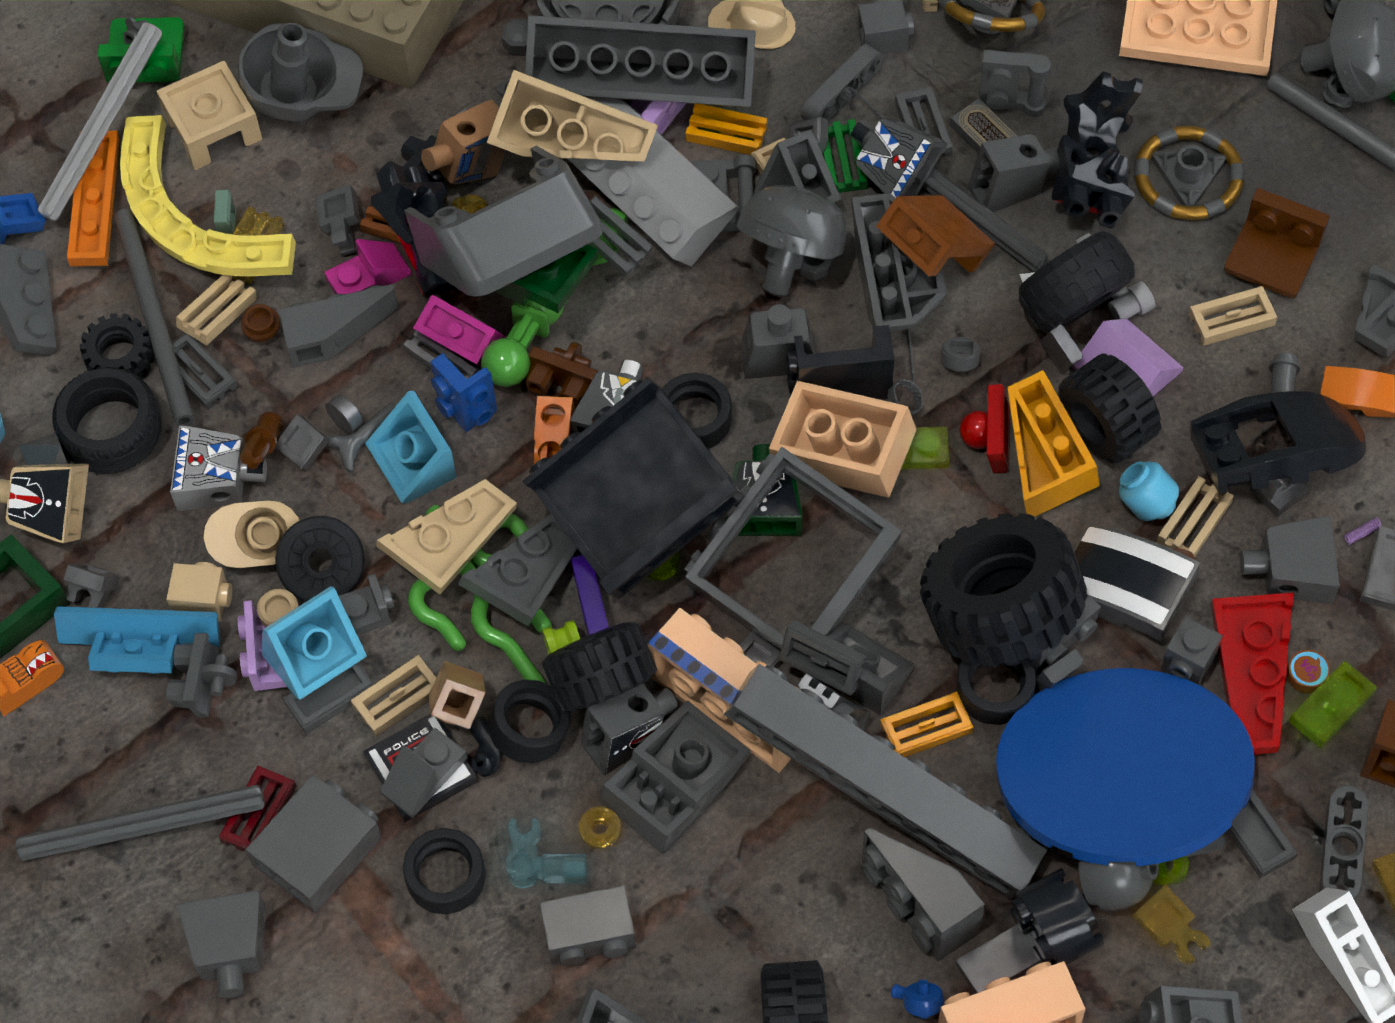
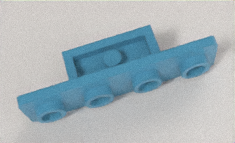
M56 607L54 612L59 643L92 645L88 656L89 669L91 671L147 672L150 674L172 673L175 645L193 643L195 633H207L209 635L208 642L216 647H219L221 642L218 614L216 612Z

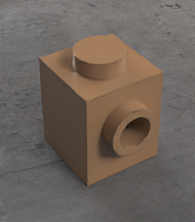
M444 661L428 696L431 716L436 717L442 722L453 725L457 724L470 729L486 693L483 675Z

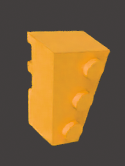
M1044 370L1008 386L1026 514L1036 517L1099 487L1097 465Z

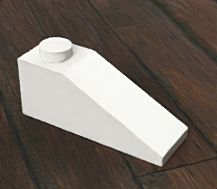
M1326 887L1293 908L1292 910L1312 948L1367 1022L1383 1023L1395 1015V976L1350 891Z

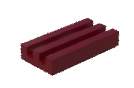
M257 765L246 787L253 785L261 786L264 779L269 780L263 792L265 806L261 810L252 811L240 836L235 835V832L246 813L230 816L219 835L220 842L226 845L232 844L236 849L244 851L253 842L250 841V838L278 786L281 785L282 787L254 839L288 803L296 788L295 780Z

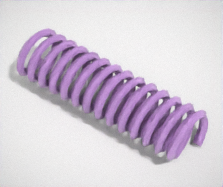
M1375 517V519L1368 521V523L1361 525V527L1359 526L1354 531L1352 530L1347 533V535L1345 534L1344 538L1349 543L1348 546L1378 530L1381 522Z

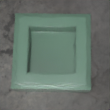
M215 190L214 225L216 231L235 235L236 208L232 194L229 190Z

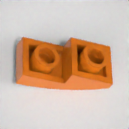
M1325 366L1320 394L1337 401L1346 409L1362 410L1365 416L1395 418V375L1365 369Z

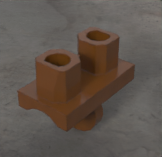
M572 342L567 350L555 347L552 353L533 346L528 355L531 365L526 379L527 390L543 396L547 394L552 383L561 386L562 389L559 397H573L576 409L598 371L590 368L592 363L590 359L581 356L582 344Z

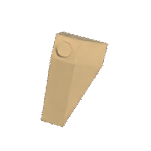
M513 70L487 143L524 157H532L530 148L537 145L558 158L645 162L658 125L520 71Z

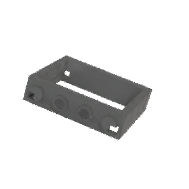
M783 447L779 449L775 456L770 453L765 461L762 460L756 470V473L760 475L751 488L745 485L741 489L745 497L734 505L736 509L727 520L721 517L708 535L712 539L703 553L697 550L691 556L690 562L684 569L688 572L685 576L686 585L780 651L784 635L705 579L784 472L877 537L812 625L811 629L825 636L834 631L899 542L902 530ZM792 648V650H794V651H796V652H798V653H800V654H802V655H804V656H806V657H808V658L811 659V656H809V655H807V654H805V653H803V652H801V651H799V650H797V649H795V648Z

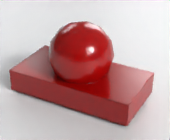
M1002 384L988 385V412L977 410L968 413L962 419L959 427L960 438L970 448L979 450L987 448V457L993 473H1007L1009 468L1010 403L1005 387Z

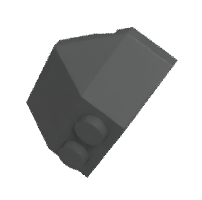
M884 193L852 197L856 255L868 319L872 327L889 325L890 331L915 328L946 299L947 293L942 269L937 276H928L876 227L895 200L892 194Z

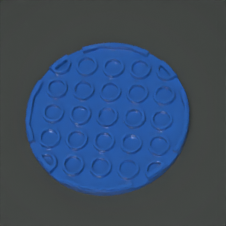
M1115 668L1078 674L1063 679L1050 689L1045 688L1035 694L1028 704L1019 709L1006 725L998 745L996 763L998 786L1005 806L1016 822L1040 843L1050 848L1055 846L1073 854L1074 859L1089 863L1109 865V861L1135 862L1136 866L1163 863L1189 855L1207 846L1224 834L1232 826L1233 819L1239 814L1241 809L1246 807L1251 796L1254 784L1255 759L1251 739L1244 724L1224 701L1209 690L1187 679L1164 672L1135 668Z

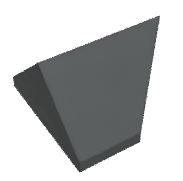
M812 129L775 145L753 192L754 196L759 190L768 186L789 185L818 193L833 203L841 200Z

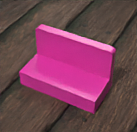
M431 295L413 329L482 367L481 359L484 349L494 340L507 338V336L434 295Z

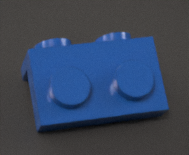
M444 353L430 361L433 378L430 381L437 393V398L434 401L442 415L447 419L452 416L465 432H468L475 426L487 423L497 411L491 372L485 367L466 379Z

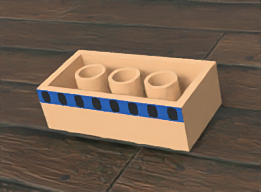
M679 608L648 642V648L657 667V671L651 678L664 688H668L673 695L684 703L688 700L751 750L752 754L780 773L792 758L724 715L749 672L758 664L764 667L766 664L761 661L755 663L744 655L742 648L728 637L722 639L711 631L710 625L697 614L689 615Z

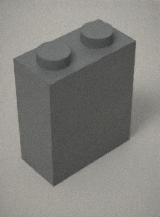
M313 774L245 850L251 864L312 912L316 913L382 837L377 824L379 819L371 809L362 803H359L356 807L345 799L347 795L339 785L330 779L324 783Z

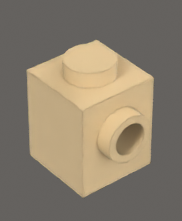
M198 562L195 565L174 563L166 600L170 610L216 612L218 614V621H221L224 607H229L231 604L232 584L227 583L222 567H217L212 563Z

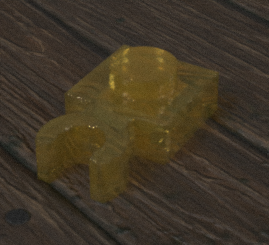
M1166 884L1132 915L1161 948L1171 940L1175 944L1177 957L1187 965L1195 960V957L1187 949L1189 941L1196 942L1203 950L1211 945L1210 939L1206 934L1198 930H1191L1187 925L1195 915Z

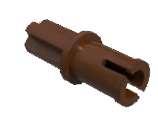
M264 412L260 415L257 425L247 432L245 437L246 445L239 456L241 464H247L249 469H257L265 456L274 451L277 445L276 437L283 428V424H280L282 418L278 414Z

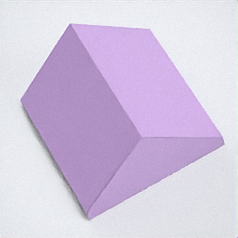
M1128 319L1103 321L1082 350L1083 358L1072 367L1076 371L1097 355L1103 353L1111 354L1120 361L1122 360L1137 373L1148 387L1152 396H1155L1177 377L1184 368Z

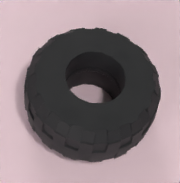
M1105 231L1097 232L1067 249L1028 277L1018 288V301L1034 326L1039 330L1049 333L1060 325L1065 327L1076 321L1129 284L1135 277V264L1116 235Z

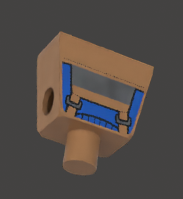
M491 99L445 120L440 125L435 145L424 149L421 153L425 168L428 171L438 169L449 183L454 185L497 176L505 149L487 143L499 110L497 104Z

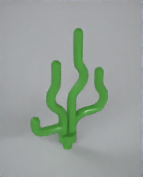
M432 506L427 510L426 515L440 508V506ZM511 514L500 526V528L509 529L516 538L529 529L524 521L515 514ZM480 549L460 572L461 576L471 569H476L473 563L479 567L491 555ZM418 579L413 583L408 593V605L412 614L421 623L438 630L454 651H462L466 646L464 637L444 614L430 609L425 604L424 596L432 588ZM474 594L471 608V623L476 634L485 642L500 648L524 679L546 683L518 643L508 633L496 629L489 624L487 611L490 603ZM540 608L531 623L542 634V629L552 628V624Z

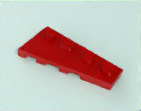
M1294 592L1213 598L1210 605L1214 630L1223 635L1218 654L1226 702L1244 724L1251 739L1254 755L1277 753L1280 747L1284 706L1283 696L1287 674V653Z

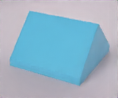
M408 391L365 443L401 503H409L457 478L451 449L416 393Z
M332 586L264 628L262 633V656L299 700L367 657L342 602Z

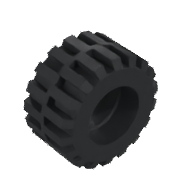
M1103 353L1097 355L1062 380L1058 386V397L1086 447L1107 462H1122L1155 438L1161 430L1160 413L1148 387L1134 370L1111 354Z
M635 622L621 623L574 641L552 652L541 663L562 711H576L611 699L646 682L657 671L656 664L641 628Z
M818 960L766 963L763 965L760 973L763 1023H828L824 974Z

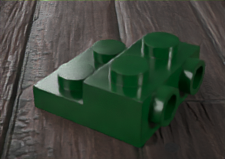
M587 244L494 292L523 306L531 300L559 313L598 259V249Z

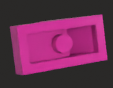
M364 239L355 240L358 256L324 272L326 281L334 294H350L366 290L375 285H390L411 275L409 267L393 243Z

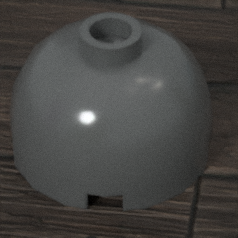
M1079 861L1081 887L1085 898L1090 905H1099L1096 910L1100 911L1127 909L1143 900L1152 886L1153 879H1156L1159 870V864L1136 866L1135 862L1109 861V865Z

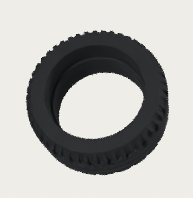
M99 367L96 370L85 371L84 374H79L77 378L74 377L60 391L54 403L52 413L53 428L66 456L74 464H88V471L96 474L99 472L101 474H111L113 472L116 474L119 471L124 472L125 469L129 470L131 467H135L137 463L140 464L154 450L161 433V415L152 390L136 374L117 367L115 369L113 367H103L100 369ZM113 401L125 402L138 409L137 416L131 426L113 438L93 440L76 433L78 424L89 410L102 403Z

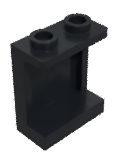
M889 325L873 326L871 348L806 354L801 335L794 336V350L787 351L789 370L787 371V384L789 394H792L796 382L801 381L879 400L888 399L887 394L889 388L893 386L894 353Z

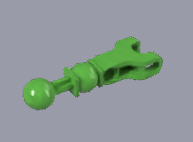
M610 208L625 223L629 224V217L622 210ZM601 219V221H602L603 223H605V224H606L611 230H613L619 237H621L623 240H625V238H623V237H622L617 231H615L609 224H607L603 219ZM601 234L599 238L614 252L618 253L619 249ZM598 253V259L594 265L603 264L608 261ZM531 300L525 306L516 302L513 303L511 307L513 328L507 338L492 341L484 349L481 359L482 369L486 367L491 372L493 384L510 387L519 384L528 375L531 361L527 348L535 335L543 338L548 337L550 333L549 326L553 325L561 317L564 306L559 313H556Z

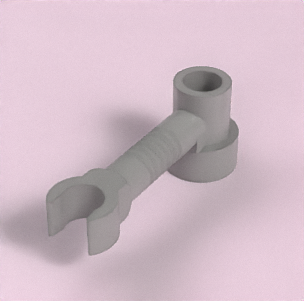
M1088 233L1075 241L1078 244L1091 235ZM1142 281L1128 288L1123 287L1112 296L1114 300L1108 303L1109 310L1115 320L1128 319L1135 314L1141 316L1156 307L1151 291Z

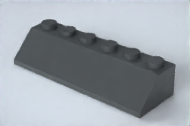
M528 15L525 74L587 97L751 107L756 30Z

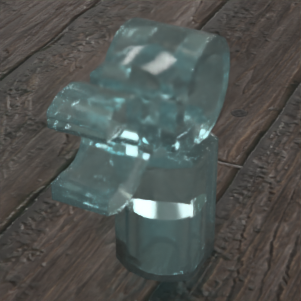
M516 819L509 821L508 832L513 844L509 847V854L506 857L505 865L508 880L512 885L518 888H528L534 885L537 880H543V883H586V853H543V857H537L538 848L535 845L541 838L538 819L532 820V829L525 834L518 832Z

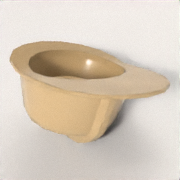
M724 0L712 9L708 17V27L756 30V48L776 49L783 47L791 41L795 33V20L791 12L784 7L781 0Z
M256 501L233 503L219 508L210 516L205 525L203 539L208 553L215 561L226 567L245 568L274 565L280 539L293 524L300 520L290 507L281 502Z

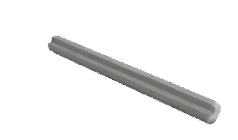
M146 22L141 25L41 201L38 212L46 219L52 221L59 219L162 37V31L155 25Z

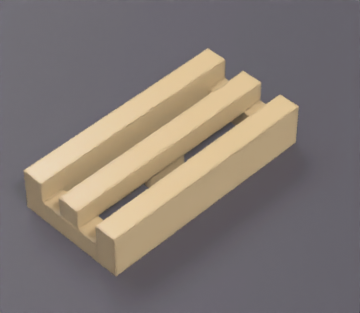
M222 275L176 317V326L207 346L256 301V290L252 287L245 289L244 282L239 279L234 282L232 281V276ZM238 296V298L235 301H233L223 312H221L222 308L232 298ZM215 318L203 330L200 329L209 319Z
M1263 286L1190 306L1188 314L1191 321L1194 320L1195 322L1194 328L1196 333L1201 335L1200 341L1202 346L1275 326L1278 318ZM1252 303H1260V305L1247 309L1229 311L1226 315L1204 320L1203 318Z
M1198 476L1158 535L1156 543L1170 549L1178 547L1190 551L1196 557L1231 505L1234 495L1229 492L1225 495L1223 493L1219 494L1214 484L1210 487L1205 484L1206 480ZM1198 495H1204V498L1176 539H1171L1170 536ZM1215 501L1218 503L1190 547H1185L1183 543L1211 502Z
M418 655L351 700L352 707L360 714L361 719L370 727L371 732L376 737L429 701L428 696L436 676ZM420 671V673L422 674L406 686L400 687L399 689L391 693L388 698H386L370 710L366 708L368 705H370L371 703H373L374 701H376L377 699H379L380 697H382L383 695H385L386 693H388L389 691H391L392 689H394L395 687H397L398 685H400L401 683L415 675L417 672Z

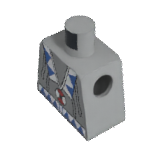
M179 426L170 490L177 511L240 503L242 501L244 482L266 481V458L259 464L257 469H249L248 465L241 464L239 459L245 447L242 437L190 426Z

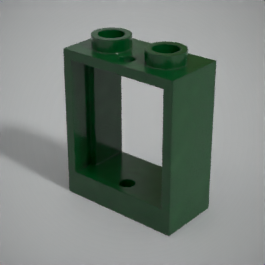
M12 534L0 542V574L12 566L37 594L0 622V659L54 616L56 607H66L69 604L61 585Z

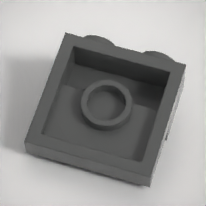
M1160 986L1144 997V1001L1139 1008L1140 1023H1242L1239 995L1237 991Z

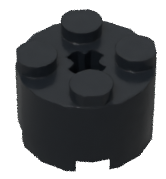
M1062 868L1014 893L1015 900L1012 901L1013 908L1010 909L1013 920L1020 931L1023 933L1029 930L1033 936L1035 946L1032 947V951L1039 963L1050 962L1051 965H1055L1064 961L1068 965L1104 945L1101 933L1092 934L1088 923L1094 920L1095 917L1073 880L1066 884L1063 883L1065 873Z

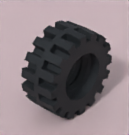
M117 313L110 314V319L106 320L102 316L97 318L99 322L97 325L91 323L87 327L89 333L83 332L81 337L83 343L80 344V351L88 372L99 367L100 369L103 367H113L115 369L117 367L131 371L141 379H143L142 372L149 373L151 370L149 363H154V351L145 325L142 326L140 320L136 317L132 320L130 315L124 313L122 318H119ZM126 342L133 345L131 351L119 359L102 357L103 352L114 343Z

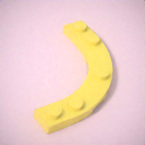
M163 116L126 117L120 158L121 181L134 216L144 232L156 245L187 265L215 274L230 276L292 275L296 241L292 234L245 236L225 234L211 229L205 231L194 225L188 217L181 213L169 200L162 180L161 160L166 122Z

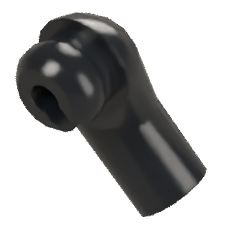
M480 716L473 720L470 729H468L479 744L475 758L471 759V767L475 773L487 777L499 769L503 753L494 745L490 737L488 721L484 716Z

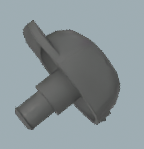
M1340 0L1333 19L1330 36L1326 41L1311 45L1304 44L1302 46L1299 59L1304 71L1310 74L1313 71L1330 69L1333 73H1337L1346 93L1358 102L1368 103L1392 94L1395 91V8L1387 5L1385 0Z
M290 22L268 25L252 36L245 47L242 48L239 54V64L236 65L238 67L237 78H239L240 87L245 92L250 105L256 112L266 117L296 123L307 121L320 111L343 110L353 106L359 95L363 75L361 59L353 50L332 42L328 36L319 31L304 28L300 24Z
M773 185L759 190L747 202L736 225L740 231L768 245L765 259L769 263L763 284L760 286L766 293L773 296L784 297L790 295L789 290L795 269L802 268L805 256L832 259L844 252L846 222L843 211L826 197L803 188L789 185Z

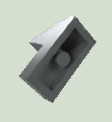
M434 728L413 751L405 745L400 749L380 793L409 817L413 818L468 758L467 752L437 728Z

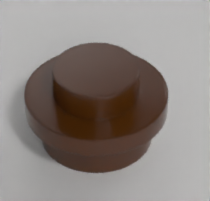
M253 305L246 310L242 317V331L252 341L263 342L270 340L280 329L279 316L274 309L267 305Z

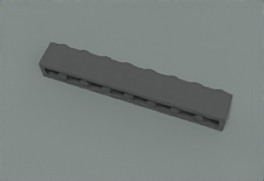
M758 664L749 672L724 713L725 716L1008 899L1014 898V893L1027 887L1047 849L1037 843L1038 840L1029 835L1023 828L1016 827L1014 829L1002 821V815L992 807L984 804L977 805L966 798V792L958 785L949 781L943 783L932 776L930 768L921 761L913 758L906 759L894 751L895 746L887 739L878 735L871 736L858 728L859 723L850 715L843 712L835 713L823 705L822 698L808 689L800 690L787 682V676L779 669L769 665L764 667Z

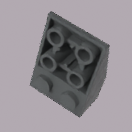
M872 828L864 831L862 872L873 886L879 884L887 894V905L896 918L899 920L905 918L912 927L911 935L923 953L926 954L930 951L938 962L979 934L985 904L957 869Z

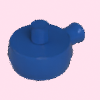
M924 979L908 987L895 984L891 989L892 998L903 1000L905 1010L912 1015L918 1016L920 1019H927L929 1016L939 1013L944 1003L942 989L938 985L929 983Z

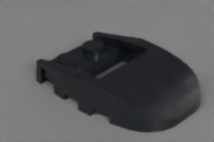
M1287 391L1244 397L1190 421L1191 441L1219 494L1227 493V487L1247 482L1252 490L1268 488L1270 480L1290 478L1292 484L1309 481V473L1323 470L1331 474L1346 469L1360 461L1366 452L1365 434L1355 417L1337 401L1314 392ZM1276 413L1294 446L1250 458L1235 431L1238 429V423L1257 418L1258 422L1273 420Z

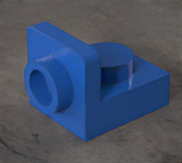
M33 193L0 196V244L4 245L7 235L43 231L46 220L38 212L39 206Z

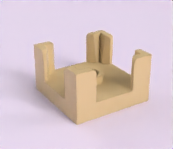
M221 61L156 91L164 117L170 128L175 127L180 135L186 155L194 170L211 163L207 145L238 131H241L245 146H250L263 140L256 113L225 61Z

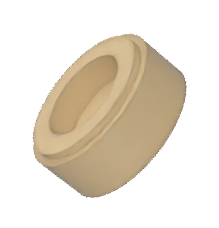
M274 589L268 591L260 598L257 605V613L262 625L266 628L299 607L296 597L291 592L284 589Z

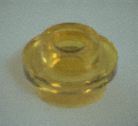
M594 807L587 810L579 821L578 827L581 839L593 848H606L616 842L621 832L619 817L613 810L606 807ZM597 824H604L608 828L603 834H596L592 829Z

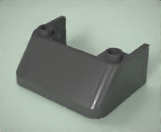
M537 145L530 148L535 167L529 173L532 184L472 214L462 209H457L454 206H447L435 212L434 216L428 218L412 207L405 209L404 211L421 264L469 296H483L598 239L602 234L598 215L565 161Z

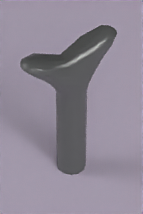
M390 402L352 434L343 436L326 435L330 439L326 445L339 451L343 466L347 472H353L354 462L360 448L395 408L396 405L393 402Z

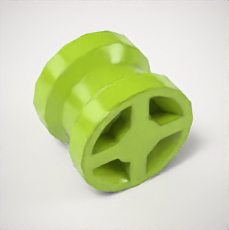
M574 620L565 622L562 628L553 629L547 627L542 629L548 655L580 639Z

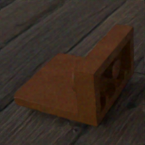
M1257 187L1251 200L1247 220L1225 263L1224 272L1289 298H1296L1323 241L1330 215Z

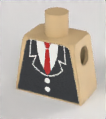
M37 464L13 467L10 480L0 479V503L7 504L6 522L9 525L60 543L80 540L89 465Z

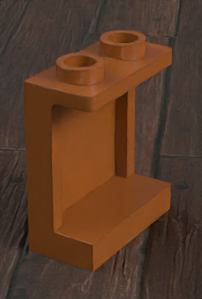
M943 195L897 196L876 225L884 235L928 276H937L951 257L968 272H975L995 245L987 235Z

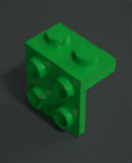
M179 17L134 18L136 22L146 20L162 31V37L136 82L179 81L185 29L183 20ZM127 18L114 19L110 24L109 43L99 44L98 59L106 83L110 82L131 45L125 44L123 34L127 31L125 23Z

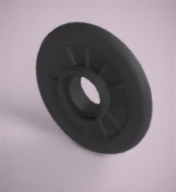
M311 516L296 522L284 533L277 546L275 564L278 577L286 590L299 600L307 602L330 586L335 588L338 596L353 591L362 577L365 555L359 537L346 523L329 516ZM319 548L326 549L332 556L331 566L322 572L314 571L308 563L311 552Z

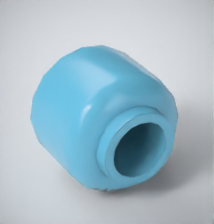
M1151 461L1136 462L1122 473L1119 497L1138 519L1143 521L1164 519L1174 511L1179 496V487L1159 463Z

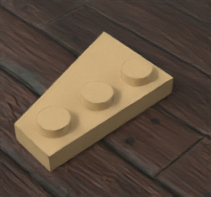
M484 479L445 501L444 506L424 517L420 515L408 522V526L392 535L388 533L377 540L376 546L438 594H441L515 511L517 502Z

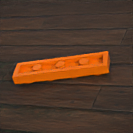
M118 131L107 132L74 190L67 260L70 266H108L120 145Z

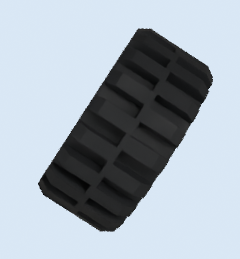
M1010 513L998 514V518L990 520L987 517L976 520L977 524L968 528L965 525L956 530L954 537L944 539L938 546V552H932L927 560L926 568H924L920 580V595L940 643L945 646L946 651L951 655L976 666L979 662L985 667H998L1000 663L1013 666L1020 664L1019 660L1028 657L1033 660L1042 656L1041 651L1048 647L1050 649L1055 648L1061 643V637L1064 634L1069 635L1077 624L1076 619H1080L1085 608L1087 587L1071 543L1059 527L1041 517L1035 520V517L1030 514L1019 513L1018 517H1013ZM1017 584L1006 591L990 595L998 589H1001L1009 585Z

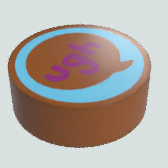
M1299 651L1290 659L1287 667V679L1293 688L1302 693L1318 692L1326 685L1329 678V662L1317 651Z

